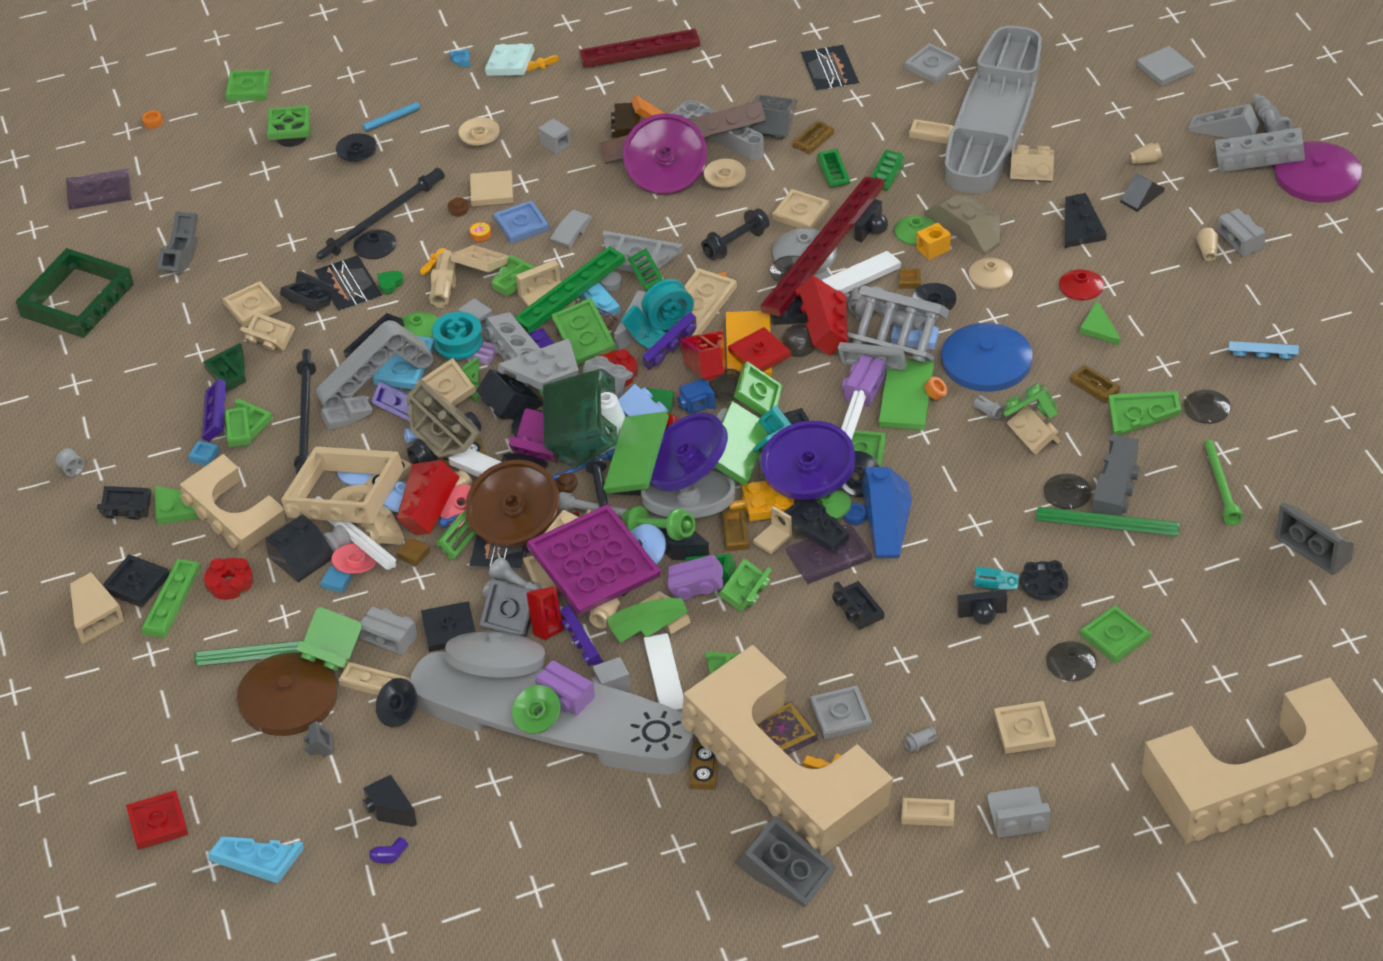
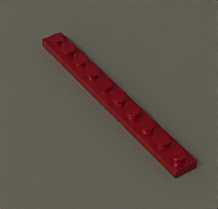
M866 176L862 179L760 305L762 313L782 316L797 297L795 290L818 271L885 187L883 179Z

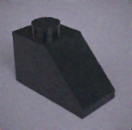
M660 528L666 540L664 554L670 559L685 560L686 557L709 555V542L694 531L691 536L685 537L682 540H673L668 535L666 528Z
M391 775L363 788L365 799L362 800L366 811L369 814L373 813L378 821L410 827L417 825L414 808Z

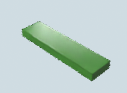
M182 559L176 560L141 628L143 635L166 638L201 568L199 562Z

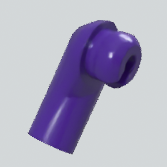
M398 837L392 846H378L371 849L369 857L376 863H394L407 848L408 843L405 839Z

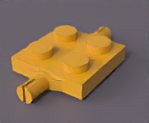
M766 481L751 482L745 486L741 484L742 500L733 501L729 509H745L749 521L770 519L773 506L784 512L798 500L777 493Z

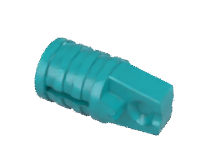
M977 566L974 587L990 590H1016L1019 575L1001 569ZM979 576H980V577H988V578H996V580H993V579H985V578H979Z

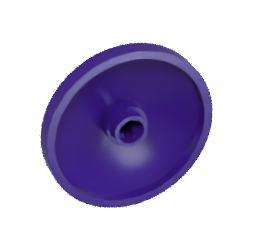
M696 413L677 420L665 429L650 484L655 489L660 491H676L686 488L702 479L715 467L721 459L728 442L727 429L719 418L710 413Z
M803 421L781 429L767 442L761 456L762 471L768 485L777 493L797 500L817 499L835 492L848 481L856 463L854 445L848 434L838 426L823 421Z

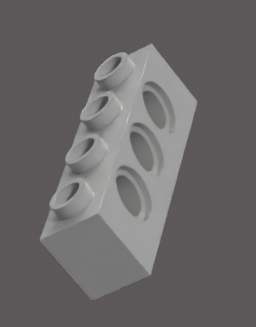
M510 312L486 317V325L483 330L484 336L494 345L496 352L505 361L540 349Z

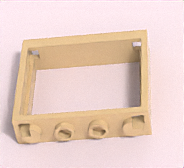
M315 446L281 499L287 518H297L303 514L308 519L372 524L404 471L399 452ZM323 471L380 474L364 502L307 498Z

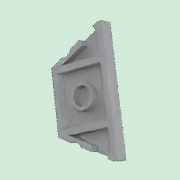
M603 231L605 249L611 246L625 255L626 262L619 266L617 270L634 272L628 258L647 248L658 269L682 253V244ZM646 256L641 257L640 259H638V260L635 261V264L640 263L641 261L645 260L647 257H646ZM648 262L647 264L638 268L639 271L649 266L650 263ZM651 269V270L647 271V272L644 273V274L647 275V274L653 272L654 270Z
M569 339L507 360L498 365L500 373L511 372L516 375V380L528 383L540 390L576 378L579 371Z

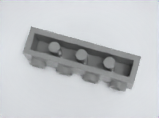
M1301 128L1215 140L1219 173L1305 160Z

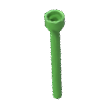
M1208 439L1204 442V446L1225 506L1222 512L1224 521L1227 525H1237L1243 520L1241 508L1233 502L1214 443Z

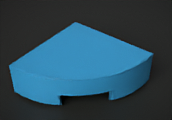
M468 49L449 51L450 59L454 64L461 67H470V53Z

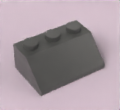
M1286 503L1280 505L1275 536L1277 540L1331 575H1335L1352 560L1354 543L1349 539L1341 536L1329 526L1324 525L1296 506Z

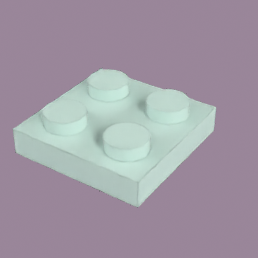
M533 44L495 45L485 67L486 75H524L528 62L535 51Z

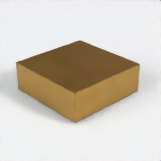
M921 268L899 269V289H917L921 286Z
M410 537L396 552L397 558L417 566L430 553V546Z

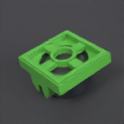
M309 106L268 109V140H277L280 145L285 147H294L302 144L306 137L311 136Z

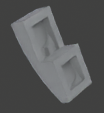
M572 210L554 231L550 238L552 243L571 249L578 235L584 234L592 216Z
M366 396L344 399L343 406L321 409V417L327 429L331 430L355 423L372 414L373 409Z

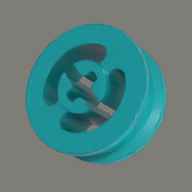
M666 279L654 284L645 293L641 302L642 312L649 319L651 325L658 330H670L688 312L692 313L694 308L693 297L686 291L685 286L675 279Z
M447 313L438 318L433 324L434 347L437 353L444 358H453L454 360L465 359L476 354L482 347L483 337L480 321L470 313Z

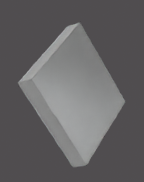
M929 43L904 62V69L936 84L961 64V58Z
M1170 46L1138 59L1136 65L1160 86L1193 73L1195 67Z
M858 685L809 697V703L824 740L873 728V722Z

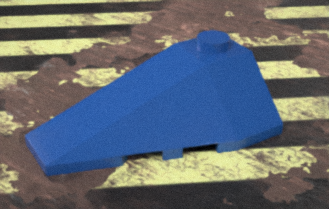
M866 467L862 491L875 557L899 558L912 502L909 484L890 467Z

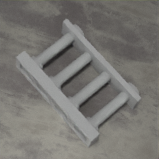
M861 285L859 294L866 298L865 301L867 303L857 334L848 332V338L852 340V343L903 348L904 354L912 356V360L925 363V360L934 361L935 357L927 353L926 349L935 320H938L939 317L947 319L949 309L940 304ZM878 302L886 303L885 306L887 308L877 339L865 337L875 305H878ZM898 307L906 308L905 311L907 313L897 345L885 342L895 310H898ZM922 312L926 313L927 319L917 350L908 348L906 343L915 315Z

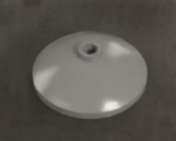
M797 228L781 235L773 244L772 256L774 262L781 269L788 272L819 234L820 230ZM837 247L816 273L832 265L837 256Z

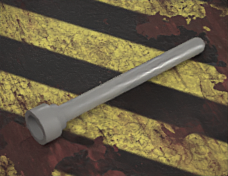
M560 493V511H563V509L566 511L573 509L587 511L591 509L592 512L599 508L598 503L577 500L571 493ZM610 506L618 517H622L623 513L628 510ZM649 513L650 518L667 519V517Z

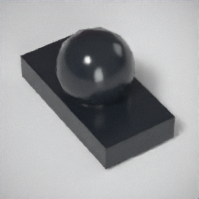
M875 199L855 223L856 241L863 242L870 232L882 234L887 230L889 224L887 218L882 214V201Z
M1006 590L958 595V618L973 617L977 623L983 625L992 623L996 614L1007 612L1008 596Z

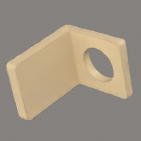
M775 506L771 508L772 524L753 540L756 546L769 554L774 553L792 537L791 516ZM777 515L784 519L786 525L778 520Z

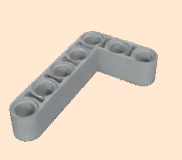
M689 100L670 114L691 119L718 111L698 101ZM749 127L707 137L748 159L759 160L764 156L763 135Z
M386 321L318 386L316 395L324 408L342 406L344 399L350 398L395 353L420 369L432 364L433 355L422 339L395 321Z

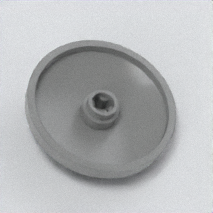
M714 468L696 483L680 490L660 491L655 489L650 483L648 489H641L643 505L649 511L664 517H668L669 513L674 509H683L687 513L692 514L694 518L713 515L730 506L736 495L734 480Z
M481 631L462 634L450 639L446 644L445 659L452 667L473 675L498 678L518 677L541 669L545 662V650L541 644L525 636L506 632Z

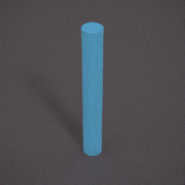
M418 102L362 124L365 132L415 112L420 109Z

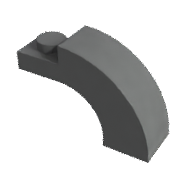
M175 211L171 240L167 248H160L158 270L183 272L188 268L193 259L198 237L195 236L198 221L196 213Z

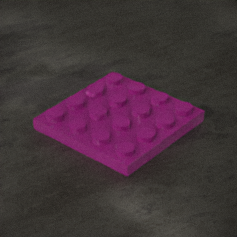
M609 504L527 541L528 550L578 615L638 588L661 575L659 567Z

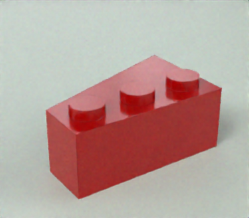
M812 275L795 291L797 296L802 298V312L807 313L809 321L806 325L813 346L831 356L838 350L840 342L846 343L848 341L846 296L840 290L834 289Z
M723 329L680 339L685 366L705 380L716 379L718 375L725 373L727 354Z
M442 460L412 464L396 519L414 535L430 534L460 476Z

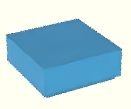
M198 441L188 455L189 462L207 466L214 461L220 452L219 445Z
M330 566L320 582L321 588L344 593L353 578V574L341 572L334 566Z

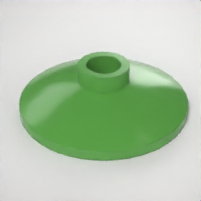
M921 215L907 216L899 220L895 225V235L905 244L916 245L917 232L936 223L932 219Z
M413 312L402 318L405 325L404 328L414 335L434 338L432 327L438 319L435 315L428 312Z
M840 490L815 499L818 503H822L826 508V512L831 517H835L836 520L845 516L851 508L849 495Z
M534 685L526 688L514 701L512 708L514 723L520 730L529 734H539L548 730L559 717L561 709L560 699L554 690L544 685ZM540 709H543L541 714L537 716V712Z

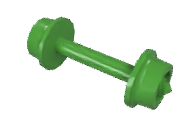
M635 506L632 509L626 510L621 518V521L629 531L637 526L650 524L657 528H666L668 535L673 540H682L685 537H689L695 530L693 515L683 509H674L669 513L667 519L650 518L646 508Z

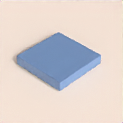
M528 201L493 214L494 220L510 244L550 230L548 222L533 201Z

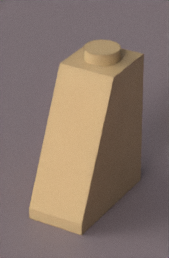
M91 572L70 583L74 625L81 644L124 622L120 605Z

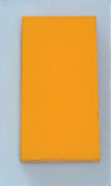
M762 311L726 312L727 379H739L742 364L728 352V346L763 327L771 333L770 314L762 313ZM772 367L764 371L770 377H772Z

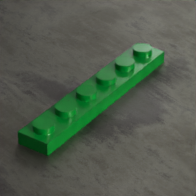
M609 246L514 318L530 334L549 320L552 314L561 311L625 263V255Z

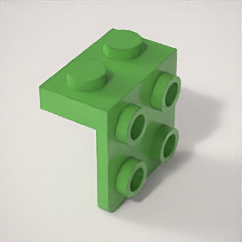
M319 607L315 611L304 641L299 642L297 651L301 652V658L315 662L317 658L325 661L324 666L335 671H338L339 667L345 669L360 635L362 624L354 619Z

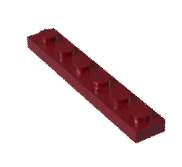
M696 28L580 49L579 55L584 68L594 67L607 63L700 47V39Z

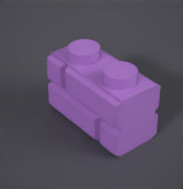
M862 355L857 363L854 362L850 370V377H845L842 383L844 399L850 402L853 392L855 390H862L864 395H866L863 406L869 407L886 378V362Z
M715 555L669 566L670 578H668V588L675 598L688 600L692 596L711 594L713 591L723 587V567Z
M554 660L535 679L536 685L550 687L556 692L563 712L570 711L578 715L595 696L593 682Z

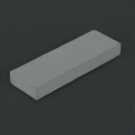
M840 342L838 346L842 364L852 365L854 362L857 363L862 355L873 359L884 360L888 369L905 370L907 366L903 348Z

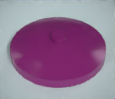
M657 114L642 120L631 130L624 144L623 160L629 177L639 188L656 195H673L688 189L700 178L707 162V147L699 128L687 118L676 114Z
M1321 141L1303 142L1305 160L1275 164L1274 175L1278 185L1288 194L1309 202H1334L1350 196L1358 188L1362 175L1360 162L1350 151L1341 146Z

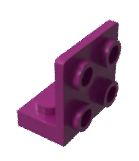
M525 409L517 437L511 436L508 445L514 453L557 463L569 420Z

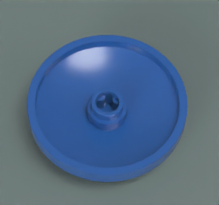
M977 323L962 327L952 333L942 347V366L945 373L955 383L975 391L992 392L1013 387L1028 375L1032 365V349L1027 339L1018 331L1001 324Z

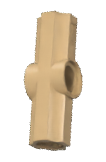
M444 250L438 255L436 269H432L431 272L432 287L429 299L430 304L435 305L436 308H444L449 303L451 289H454L456 284L455 270L457 263L451 261L452 252L449 250Z

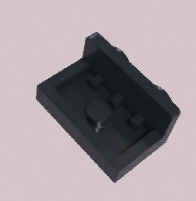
M298 271L295 283L281 287L280 295L287 298L291 303H298L304 306L306 310L317 311L330 305L333 286L303 271Z
M104 486L102 503L97 504V510L103 517L109 519H116L117 516H126V518L131 520L148 517L152 491L150 488Z
M839 581L834 583L832 599L835 605L843 609L847 620L850 623L853 622L858 630L884 619V611L859 581L844 588Z

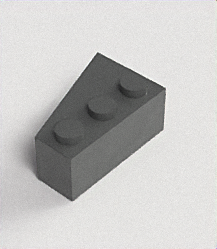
M1111 434L1109 454L1106 453L1104 457V462L1106 463L1103 472L1099 475L1093 497L1092 512L1122 516V513H1127L1129 499L1127 498L1128 496L1132 497L1135 483L1133 480H1138L1140 466H1137L1139 439Z

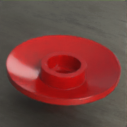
M1074 269L1066 272L1060 278L1059 287L1061 292L1071 299L1090 300L1101 294L1104 283L1102 278L1091 270Z

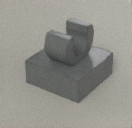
M317 721L308 725L309 734L304 737V741L309 746L305 747L304 751L310 755L320 752L325 757L332 754V732Z

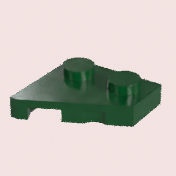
M241 343L203 361L204 368L215 380L219 378L226 382V392L246 382Z

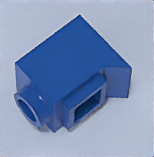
M704 378L679 387L680 397H678V403L682 410L685 409L688 415L707 408L716 410L715 393Z

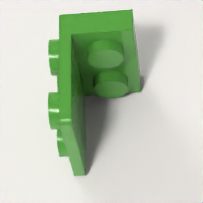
M1037 383L1026 389L1025 395L1021 397L1015 395L1006 401L1007 404L1004 406L1003 414L1006 417L1037 399L1036 404L1042 415L1047 414L1050 419L1058 414V406L1045 384L1039 386Z

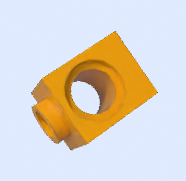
M939 223L933 224L917 232L916 249L928 260H931L950 251L951 234Z

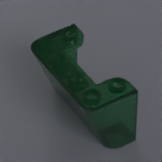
M604 369L593 370L543 385L544 446L574 470L617 444V427L601 414V389L615 394V378Z

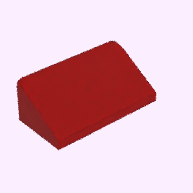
M551 586L527 592L534 636L546 640L564 631L556 587Z

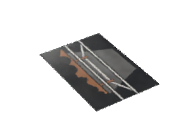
M843 45L801 52L816 91L859 83Z
M358 255L314 270L320 280L333 286L331 300L338 311L383 296Z
M476 536L469 566L491 567L496 559L502 557L510 564L511 568H521L526 545L517 548H500L490 545Z

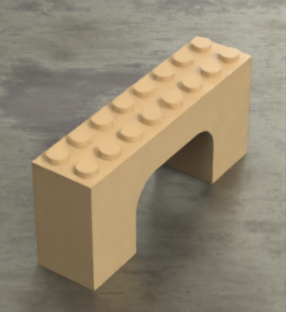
M751 645L683 693L682 725L688 732H693L699 738L701 745L706 749L709 748L716 755L719 763L723 766L726 765L733 772L734 777L750 789L752 795L757 800H761L766 804L773 816L779 817L791 830L823 856L889 806L893 777L858 744L823 768L809 769L795 763L757 726L784 706L787 677L754 645Z
M1330 677L1284 693L1279 726L1293 746L1253 761L1237 765L1219 761L1209 752L1193 726L1145 742L1142 776L1186 844L1195 840H1203L1217 832H1225L1231 827L1242 823H1250L1256 818L1272 815L1278 810L1289 806H1297L1303 801L1319 798L1325 793L1341 790L1347 785L1363 782L1372 777L1379 744Z

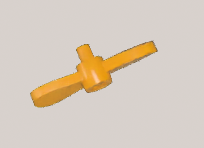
M553 55L545 59L538 58L536 61H529L526 71H531L538 67L545 69L546 65L557 63L559 57Z
M445 248L439 249L435 254H430L429 262L420 269L421 275H425L432 268H436L438 255L446 250Z

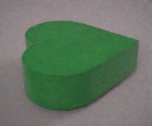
M400 271L377 273L380 290L384 294L395 292L397 287L404 283L403 274Z

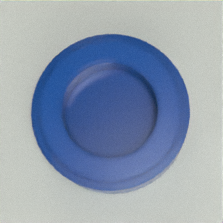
M851 503V508L843 516V519L849 525H861L867 519V510L862 504Z

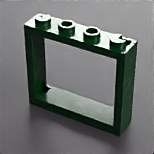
M66 248L16 300V304L22 318L85 338L125 293L130 290L134 283L130 268ZM74 269L111 280L79 316L42 305Z

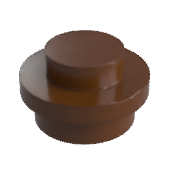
M457 197L448 203V210L453 216H463L469 209V202L464 198Z
M563 473L558 479L554 480L560 493H572L578 484L577 477L572 473Z

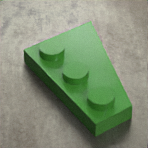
M1178 391L1112 394L1108 396L1112 430L1115 435H1123L1180 415L1181 412Z

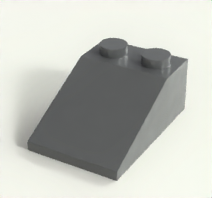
M757 94L752 103L761 100L766 122L748 127L762 135L772 134L774 138L788 136L797 106V99Z
M776 816L763 827L735 862L756 881L803 907L809 903L836 868Z

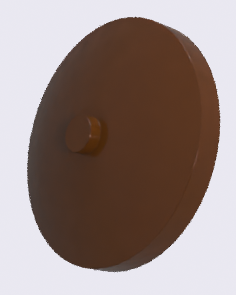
M508 460L488 468L474 481L466 499V515L476 535L486 543L500 548L525 546L527 541L544 534L557 518L560 509L559 490L551 474L542 466L526 460Z
M302 653L279 654L259 662L245 674L238 687L237 702L243 719L255 730L268 735L288 736L309 730L308 725L316 721L321 723L335 706L337 684L332 670L325 667V663L320 659L316 658L315 662L301 658Z

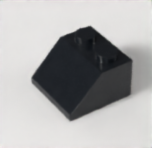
M489 369L476 390L482 397V402L494 409L493 413L501 419L509 418L514 420L519 414L524 413L525 409L536 410L544 404L528 386L516 380L515 376L506 373L502 374L493 369Z
M303 514L265 538L269 558L297 582H300L331 561L334 553L319 528Z

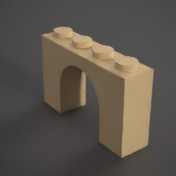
M222 454L180 484V498L186 506H191L201 520H206L215 533L224 536L232 548H237L243 554L286 523L285 510L270 495L249 510L240 513L226 512L217 507L215 504L216 499L240 482L239 467Z

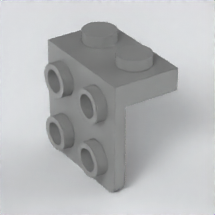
M1032 786L991 792L987 795L997 838L1049 830L1051 811L1048 803H1042L1037 787Z

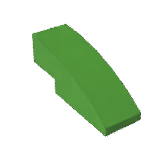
M665 598L625 608L607 617L611 631L621 643L639 631H642L645 637H648L688 611L682 598Z

